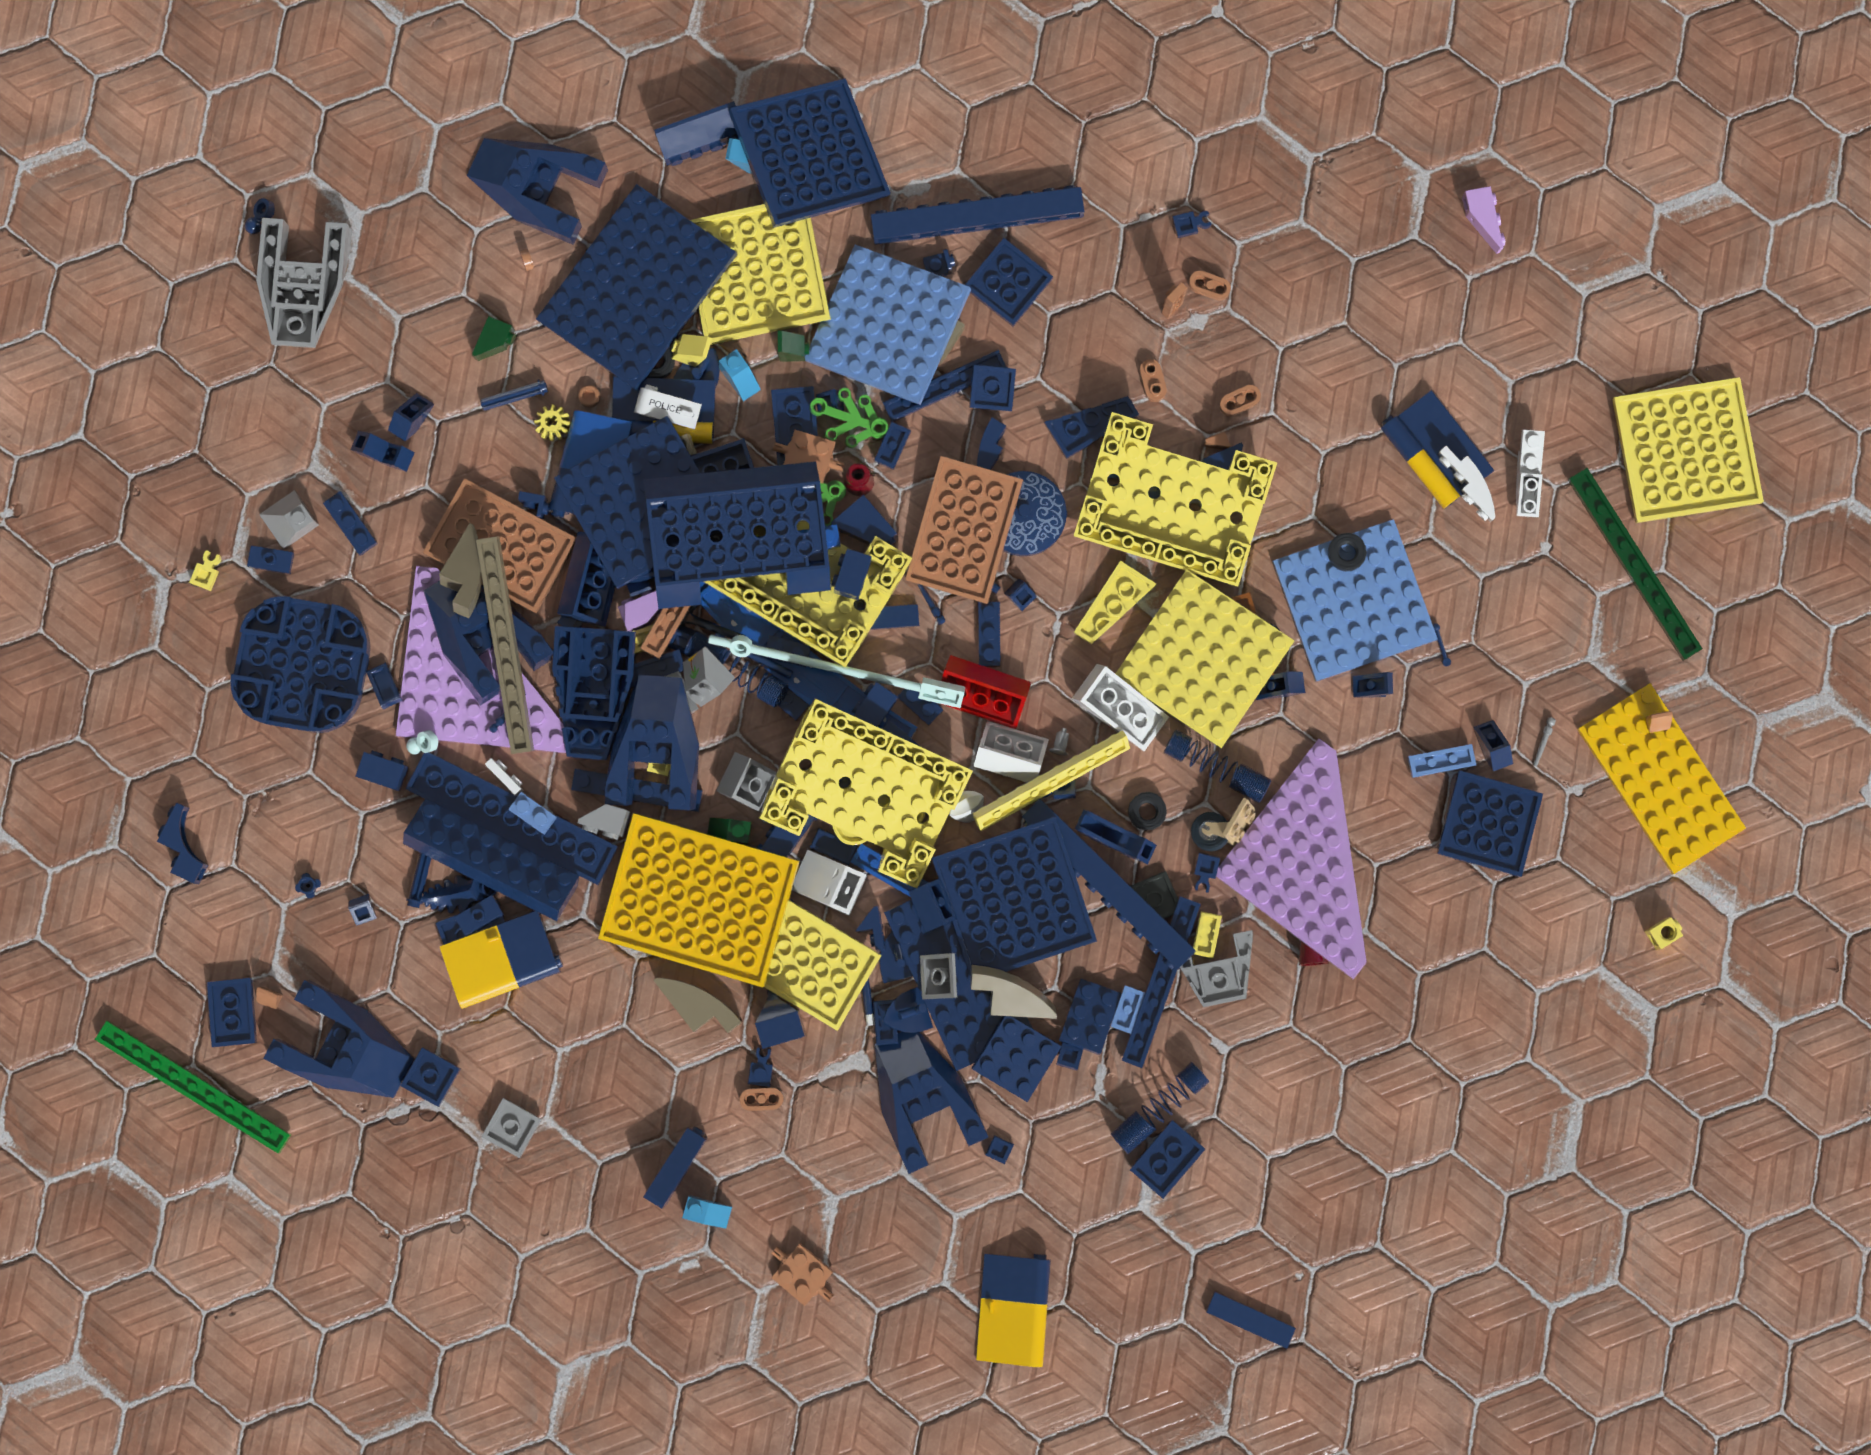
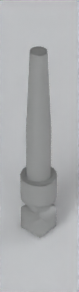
M1549 717L1546 721L1547 726L1544 727V734L1533 764L1536 767L1548 737L1553 731L1552 726L1555 725V718Z

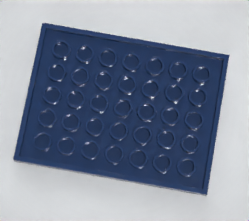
M636 184L536 320L637 391L735 259L737 253Z

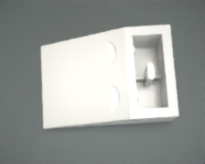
M807 850L796 874L792 891L850 915L867 875Z

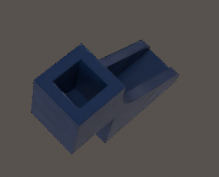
M1083 810L1075 827L1077 831L1097 843L1113 848L1147 865L1157 846L1148 839L1129 832L1087 810Z

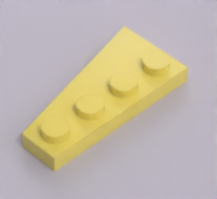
M1120 561L1079 623L1074 634L1092 645L1155 587L1156 583Z

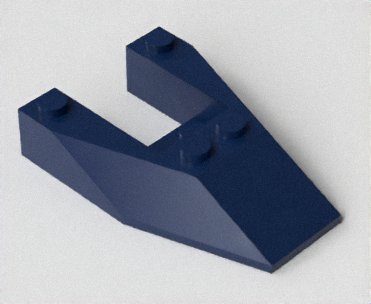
M484 138L467 177L516 221L574 245L582 228L579 219L551 208L546 204L561 172L600 189L608 168L606 163L601 160L552 144Z
M439 580L423 591L439 644L447 661L481 706L498 695L500 685L479 658L480 655L493 648L484 586L481 584L476 606L470 618H467L453 611V600L458 592L441 585ZM511 606L518 651L531 669L535 671L551 661L554 652L541 634Z
M638 675L613 741L606 779L605 804L627 806L633 803L635 762L671 764L668 809H696L699 740L683 679L681 677Z
M304 980L294 1000L335 1020L334 1025L317 1057L281 1039H273L263 1059L325 1088L395 1098L415 1058L367 1009L310 980Z
M920 1032L898 1033L899 1044H875L882 1115L908 1174H911L929 1165L911 1126L912 1123L950 1106L968 1146L988 1138V1135L961 1076Z

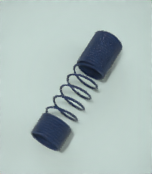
M697 631L689 639L684 654L691 657L706 647L723 664L731 651H727L726 647L708 643L709 637ZM736 657L733 661L732 666L729 670L730 673L732 669L735 667V665L738 663L740 657ZM747 661L740 674L733 681L738 679V686L740 688L747 685L749 693L757 690L758 699L774 708L777 707L788 691V683L774 675L766 679L768 676V672H766L759 685L753 691H749L750 682L756 675L759 667L757 666L754 669L750 679L741 686V675L749 665V661Z
M1177 729L1174 731L1163 752L1164 754L1182 762L1196 743L1189 767L1194 765L1206 749L1199 772L1204 770L1216 754L1209 777L1211 778L1226 759L1219 780L1221 783L1236 764L1229 788L1260 803L1271 783L1270 778L1262 775V773L1260 774V772L1258 773V771L1256 772V770L1254 771V769L1252 770V768L1250 769V767L1248 768V766L1246 767L1244 764H1240L1238 767V761H1235L1224 775L1228 756H1225L1213 771L1218 758V751H1215L1203 766L1208 752V745L1200 751L1193 761L1198 747V740L1193 742L1188 749L1193 738L1185 733L1183 734V732L1181 733V731L1179 732V730L1177 731Z
M1190 1062L1181 1072L1175 1075L1184 1093L1173 1084L1167 1082V1087L1176 1101L1164 1091L1158 1090L1161 1099L1168 1109L1156 1099L1150 1097V1102L1160 1117L1145 1105H1141L1144 1114L1152 1126L1135 1111L1110 1133L1127 1154L1131 1153L1137 1145L1141 1144L1144 1139L1146 1140L1156 1130L1155 1125L1144 1108L1162 1123L1165 1120L1153 1101L1170 1115H1173L1172 1110L1161 1093L1178 1107L1182 1108L1181 1103L1169 1085L1187 1100H1190L1189 1095L1178 1078L1183 1081L1193 1094L1200 1092L1210 1082L1193 1062Z

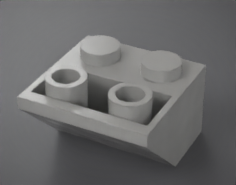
M605 804L579 818L578 823L583 825V830L597 834L598 830L604 831L603 836L618 840L619 836L625 837L632 813Z

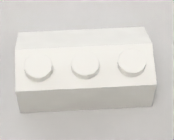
M987 721L974 767L1028 783L1039 775L1049 739Z

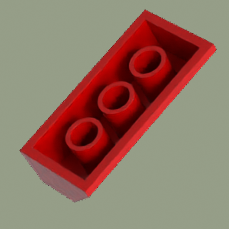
M952 655L948 659L941 679L942 682L965 687L960 708L949 705L945 706L1013 729L1017 728L1032 683Z

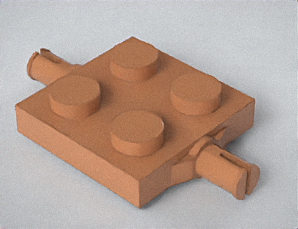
M798 430L794 431L788 446L775 442L773 451L785 454L783 465L816 461L820 483L822 484L830 468L843 472L845 463L833 460L836 442Z
M801 1243L788 1255L778 1247L771 1253L781 1261L779 1269L771 1278L804 1306L817 1294H820L827 1302L834 1296L824 1287L826 1280L833 1273V1270Z

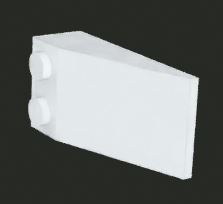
M1096 664L1072 697L1073 700L1117 733L1123 730L1127 735L1128 741L1142 751L1146 750L1169 718L1168 715L1109 668L1100 664Z

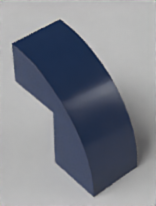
M359 430L350 449L371 460L407 472L415 453L401 445L389 443L371 433Z

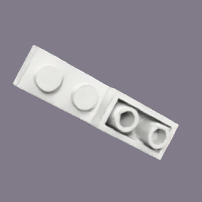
M1522 430L1517 461L1516 516L1539 517L1545 431Z
M1445 446L1439 452L1441 456L1439 458L1440 462L1446 468L1450 466L1456 472L1453 475L1461 484L1464 482L1467 484L1461 490L1463 492L1462 498L1469 505L1473 503L1477 507L1478 511L1476 512L1484 521L1488 519L1491 522L1495 518L1494 505L1482 474L1468 456L1460 461Z

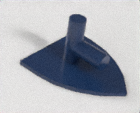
M710 348L706 359L696 367L683 363L673 379L715 380L717 386L720 369L715 348Z
M891 931L885 940L886 951H881L880 969L883 983L912 977V973L903 956L901 944L897 943Z
M918 987L910 989L895 998L887 1008L882 1020L891 1028L902 1032L915 1033L933 1028L927 1006L922 999Z

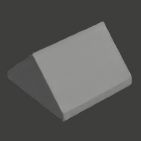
M955 953L920 956L922 999L957 998Z

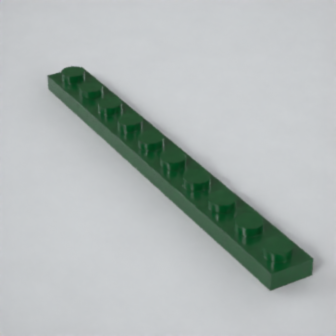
M1586 468L1569 478L1568 482L1682 661L1702 650L1703 648L1589 469Z

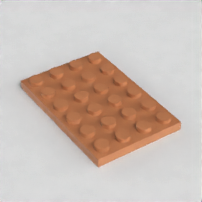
M940 456L912 554V561L910 562L905 580L988 604L1024 480Z
M464 478L423 553L445 565L469 523L474 525L478 539L499 536L509 598L511 601L537 614L573 549L576 537Z

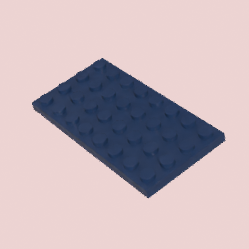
M912 900L884 912L897 943L901 944L903 956L921 995L920 956L955 953L957 998L923 1000L955 1070L958 1071L974 1064L1003 1016L991 1015L990 1013L991 991L971 990L970 973L953 921L925 932ZM1013 1016L1032 1028L1028 1017Z

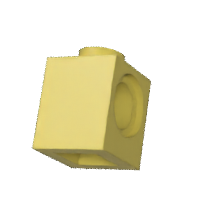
M1672 917L1665 918L1644 931L1656 950L1663 949L1683 936L1681 925L1676 919L1673 920ZM1664 926L1670 931L1668 938H1664L1661 934Z

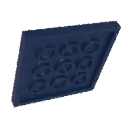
M1459 770L1436 854L1522 877L1543 793Z

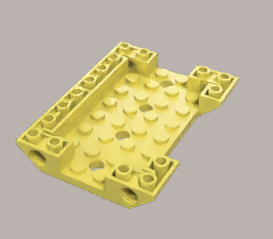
M1112 412L1074 536L1185 571L1187 569L1192 573L1238 587L1277 462L1236 450L1230 468L1226 470L1148 446L1147 443L1153 424ZM1110 474H1117L1120 482L1116 486H1110L1107 482V477ZM1152 486L1158 487L1161 491L1160 496L1156 499H1152L1148 495V490ZM1192 499L1201 501L1202 506L1200 510L1192 511L1189 508V503ZM1235 511L1240 512L1243 517L1242 521L1238 524H1234L1230 520V515Z
M758 525L753 529V533L756 537L765 536L766 529ZM875 536L865 552L866 555L872 556V560L859 600H863L866 603V608L862 611L854 608L856 600L835 594V587L831 586L830 591L788 595L785 573L705 581V583L838 664L846 667L899 584L912 558ZM841 544V547L828 549L831 584L834 575H839L841 569L838 566L841 553L845 554L846 550L849 549Z
M815 699L799 724L766 795L759 818L800 836L809 817L808 814L883 847L878 871L918 888L936 850L933 847L950 810H955L973 770ZM809 759L811 767L808 770H801L799 767L801 760ZM849 777L850 785L847 788H841L839 786L840 778ZM882 794L888 795L890 799L889 803L885 806L878 804V798ZM920 812L928 814V820L925 823L917 822V815Z

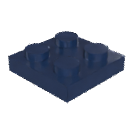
M973 365L969 408L1012 411L1016 369Z
M422 1047L400 1086L440 1107L461 1068Z

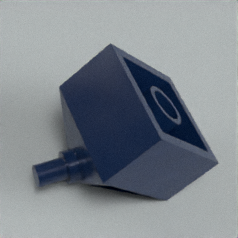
M767 990L768 997L755 1022L762 1049L807 1036L800 1011L779 999V996L772 991Z

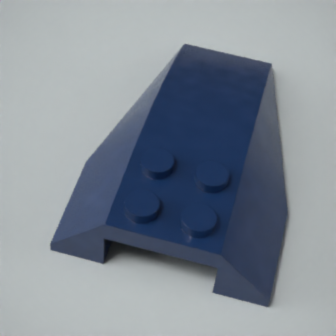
M555 626L552 670L553 676L556 677L557 687L555 688L556 695L559 696L561 709H559V713L563 720L564 728H562L567 757L608 760L633 677L636 632Z

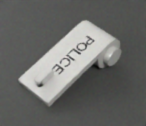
M646 385L645 388H640L634 413L656 419L668 416L671 423L695 429L702 404L657 392L658 388Z

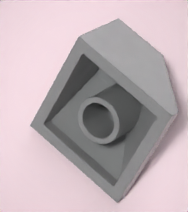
M295 490L259 514L283 549L319 526Z

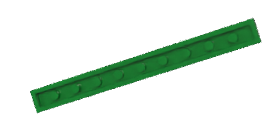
M110 1021L105 1022L95 1038L97 1042L278 1154L281 1153L292 1135Z

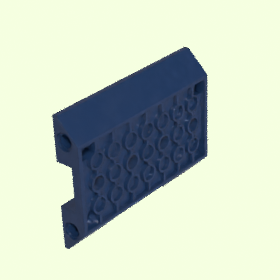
M816 461L643 479L658 609L702 605L700 582L785 573L788 595L831 590L821 487ZM799 521H806L809 524V530L806 533H801L797 530V523ZM761 525L766 529V534L764 537L758 538L754 535L753 529ZM713 530H719L722 533L723 538L720 542H713L710 539V533ZM669 535H676L679 538L677 546L670 547L667 545L666 539Z

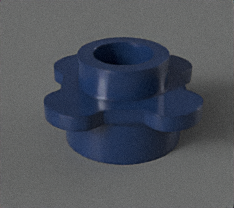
M304 873L298 884H296L295 890L311 899L315 896L316 889L321 886V881L312 878L309 873Z

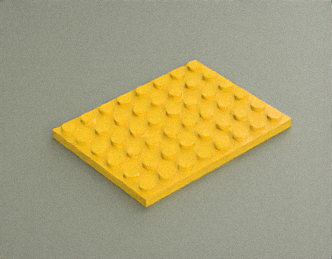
M633 813L598 939L764 987L800 861Z

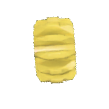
M552 404L550 410H548L544 406L543 410L545 413H536L541 419L534 420L535 425H538L535 430L537 433H542L541 437L543 439L549 436V440L554 441L555 435H557L558 439L561 440L562 436L560 433L568 434L569 432L565 427H569L571 424L570 421H567L570 416L568 413H563L564 409L562 407L556 410V406ZM556 421L557 424L550 426L548 422Z

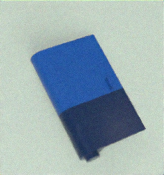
M575 410L557 475L629 437L633 422ZM555 481L548 509L552 511V515L564 518V515L574 513Z

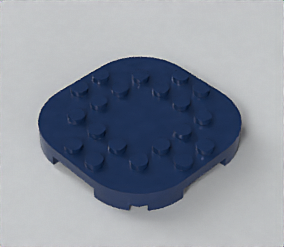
M287 596L266 599L256 608H252L244 618L239 631L241 632L234 674H231L230 680L233 698L242 712L253 720L266 725L314 733L333 731L346 724L354 716L360 705L370 657V638L361 620L349 610L335 604L330 605L294 599Z

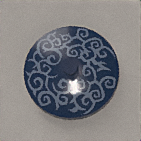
M1017 471L1006 474L1023 479L1024 481L1003 551L1015 556L1040 554L1053 546L1063 532L1067 518L1064 497L1058 487L1041 474L1030 471Z

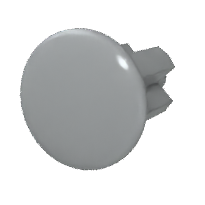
M1062 728L1061 731L1057 732L1054 747L1049 749L1050 752L1062 756L1068 755L1065 752L1069 734L1066 733L1067 729Z

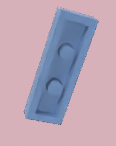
M1472 744L1407 757L1412 778L1476 766Z

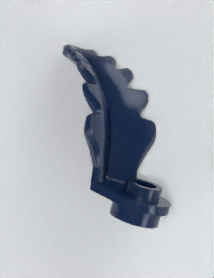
M457 875L454 883L449 879H445L444 888L440 884H435L436 890L432 887L428 888V893L426 891L423 892V896L419 900L425 904V907L430 905L431 910L436 909L438 906V911L443 912L445 906H447L448 912L453 913L455 908L458 907L462 913L468 909L472 902L482 901L491 895L494 896L496 891L474 879L467 880L461 875Z

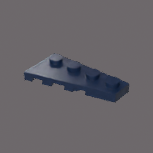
M1127 396L1094 408L1084 409L1081 412L1068 414L1055 420L1045 421L1044 424L1064 457L1068 459L1103 438L1112 412L1133 419L1139 416V413Z

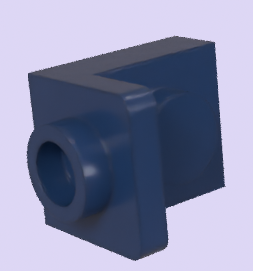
M947 249L943 250V253L923 258L925 270L939 276L951 275L952 267H955L953 254L949 255Z
M519 492L518 500L523 504V507L536 509V506H538L537 517L544 520V516L549 513L550 502H547L548 499L544 495Z

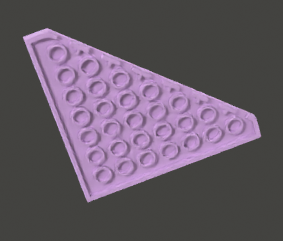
M416 566L401 688L403 701L399 705L396 736L417 738L420 732L431 730L437 736L438 741L510 748L506 720H504L505 722L502 726L498 727L495 733L489 730V726L495 723L496 718L504 713L501 689L498 695L480 706L442 653L423 592L440 580V570L438 568ZM493 647L480 655L479 658L500 685ZM522 673L534 750L566 753L562 721Z
M1318 739L1245 832L1241 841L1235 845L1218 867L1216 877L1350 978L1354 979L1367 961L1337 753L1332 747Z

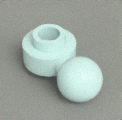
M426 730L420 732L417 738H410L407 741L406 748L411 754H419L421 751L424 753L432 752L437 749L438 738L434 732Z

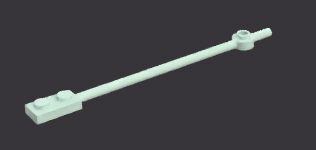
M714 635L709 637L708 643L730 648L732 654L737 657H746L753 653L918 691V699L957 708L961 707L965 692L964 686L923 677L921 684L753 645L752 641L744 635H737L732 640Z

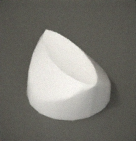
M963 791L955 810L951 809L949 815L960 822L969 823L974 821L973 813L983 807V795L975 791Z

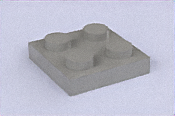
M503 1098L485 1129L482 1138L521 1158L542 1119Z

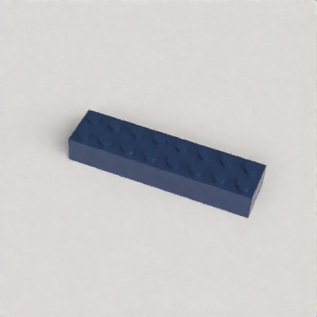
M427 799L423 801L403 834L404 845L555 921H558L578 886V875Z

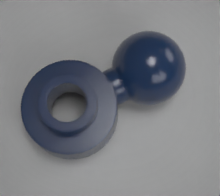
M265 198L259 199L253 209L254 217L248 218L245 222V230L250 234L259 233L261 231L262 218L273 217L275 213L274 203Z

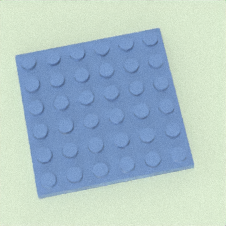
M854 245L828 304L831 319L820 322L809 347V355L805 356V361L921 405L971 288L872 250Z
M1394 519L1352 533L1363 540L1367 551L1363 564L1353 571L1344 572L1331 564L1328 558V548L1331 541L1272 561L1315 682L1438 640ZM1344 544L1339 549V555L1344 560H1351L1355 557V549L1349 544Z

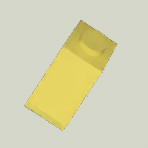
M682 334L673 341L671 347L673 352L672 359L693 367L698 366L706 359L712 338Z

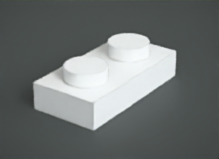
M491 758L485 763L514 795L518 796L520 792L524 791L520 787L523 783L514 774L510 777L506 772L508 768L499 759L495 761Z

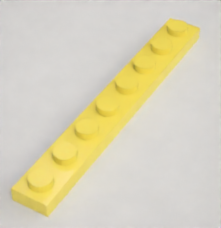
M1123 730L1113 734L1108 739L1093 745L1090 749L1079 755L1073 756L1070 760L1055 766L1052 770L1037 776L1034 780L1023 786L1017 787L1014 791L999 797L987 806L979 808L978 811L973 813L977 827L980 831L990 827L1037 801L1039 798L1046 796L1130 749L1127 735Z

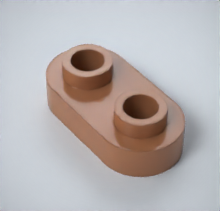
M1204 271L1194 272L1189 280V286L1193 292L1214 300L1221 301L1226 299L1231 291V285L1226 279ZM1201 280L1203 285L1197 286L1196 281ZM1221 287L1223 293H1217L1216 288Z
M1145 360L1140 367V377L1144 392L1150 401L1159 402L1164 399L1167 392L1162 369L1156 360ZM1152 366L1155 371L1150 373L1147 371V367ZM1158 387L1160 392L1154 393L1152 388Z
M1246 385L1225 395L1219 405L1221 412L1226 416H1234L1256 406L1261 398L1260 390L1254 385ZM1251 394L1253 399L1247 400L1246 395ZM1232 403L1234 408L1228 409L1226 404Z
M777 1088L747 1089L740 1096L741 1106L748 1111L775 1110L784 1101L783 1093ZM772 1094L777 1097L775 1103L769 1101V1096ZM750 1095L755 1097V1102L753 1104H750L747 1101V1098Z

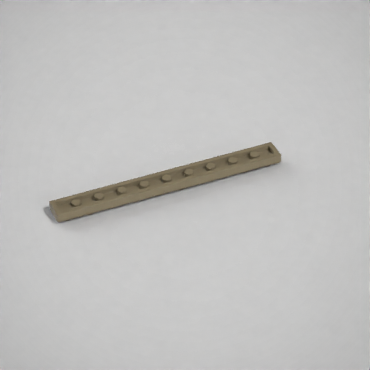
M500 537L478 539L476 543L511 754L534 751Z

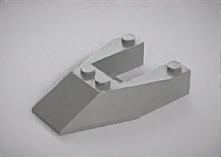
M262 218L256 281L271 344L315 348L343 285L351 249L352 229L347 223L326 222L322 263L286 261L289 225L284 219Z

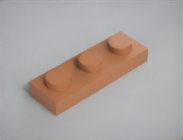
M1182 282L1177 287L1173 285L1166 293L1167 296L1164 299L1162 314L1167 319L1183 304L1188 288Z
M690 606L663 609L642 644L641 650L660 660Z

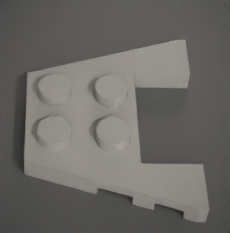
M1253 930L1233 934L1237 957L1200 965H1194L1193 958L1191 957L1180 968L1203 1007L1247 998Z

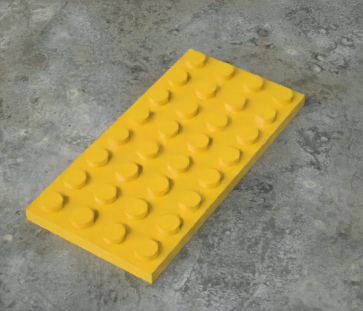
M1649 683L1577 730L1673 875L1737 835L1746 827L1673 716L1670 729L1652 733L1648 731L1647 716L1669 711L1652 684Z

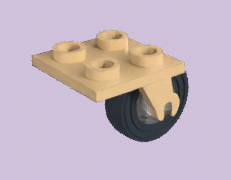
M1243 798L1230 822L1216 812H1205L1199 815L1191 827V836L1194 843L1206 851L1219 850L1226 843L1235 847L1236 843H1239L1243 838L1247 824L1253 822L1256 809L1248 799Z

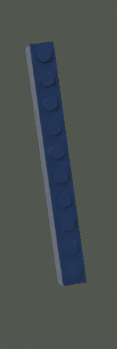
M1069 185L1061 190L1047 188L1038 193L1025 191L1021 193L1022 195L1015 196L1011 193L1003 194L1000 198L985 196L977 201L963 199L959 203L954 204L941 202L938 203V206L931 207L927 204L919 205L916 209L901 207L893 212L879 210L875 214H871L874 244L1083 218L1085 211L1081 187Z
M876 682L875 685L871 683L864 692L866 698L862 703L858 701L852 712L854 713L853 716L879 727L899 697ZM808 814L809 817L800 836L778 826H772L765 835L768 839L764 845L760 843L757 849L789 857L816 817Z
M1039 798L1022 816L1025 820L1023 825L1026 827L1056 817L1076 877L1082 876L1086 879L1087 882L1084 885L1093 893L1097 890L1103 896L1100 900L1108 908L1113 906L1118 911L1116 916L1124 924L1128 921L1134 927L1131 931L1140 939L1144 936L1149 941L1147 946L1155 954L1160 952L1165 957L1162 961L1171 970L1174 967L1179 970L1196 953V950Z

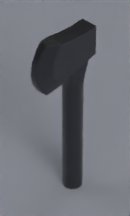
M698 605L690 606L680 623L682 626L694 624L730 639L737 635H743L695 616L692 613Z

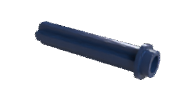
M538 379L536 383L481 399L482 409L486 411L539 394L544 396L548 392L545 380L541 381Z
M422 853L419 854L409 899L406 898V901H408L407 906L420 908V904H423L419 898L423 895L431 858Z

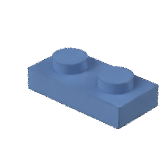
M520 792L508 809L544 835L557 818L522 792Z
M1124 986L1110 1027L1131 1034L1145 992Z

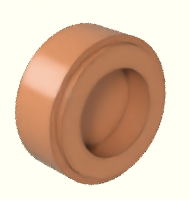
M528 249L520 250L525 270L533 269L534 265Z
M587 385L580 389L578 397L583 406L591 408L599 403L600 393L596 387Z

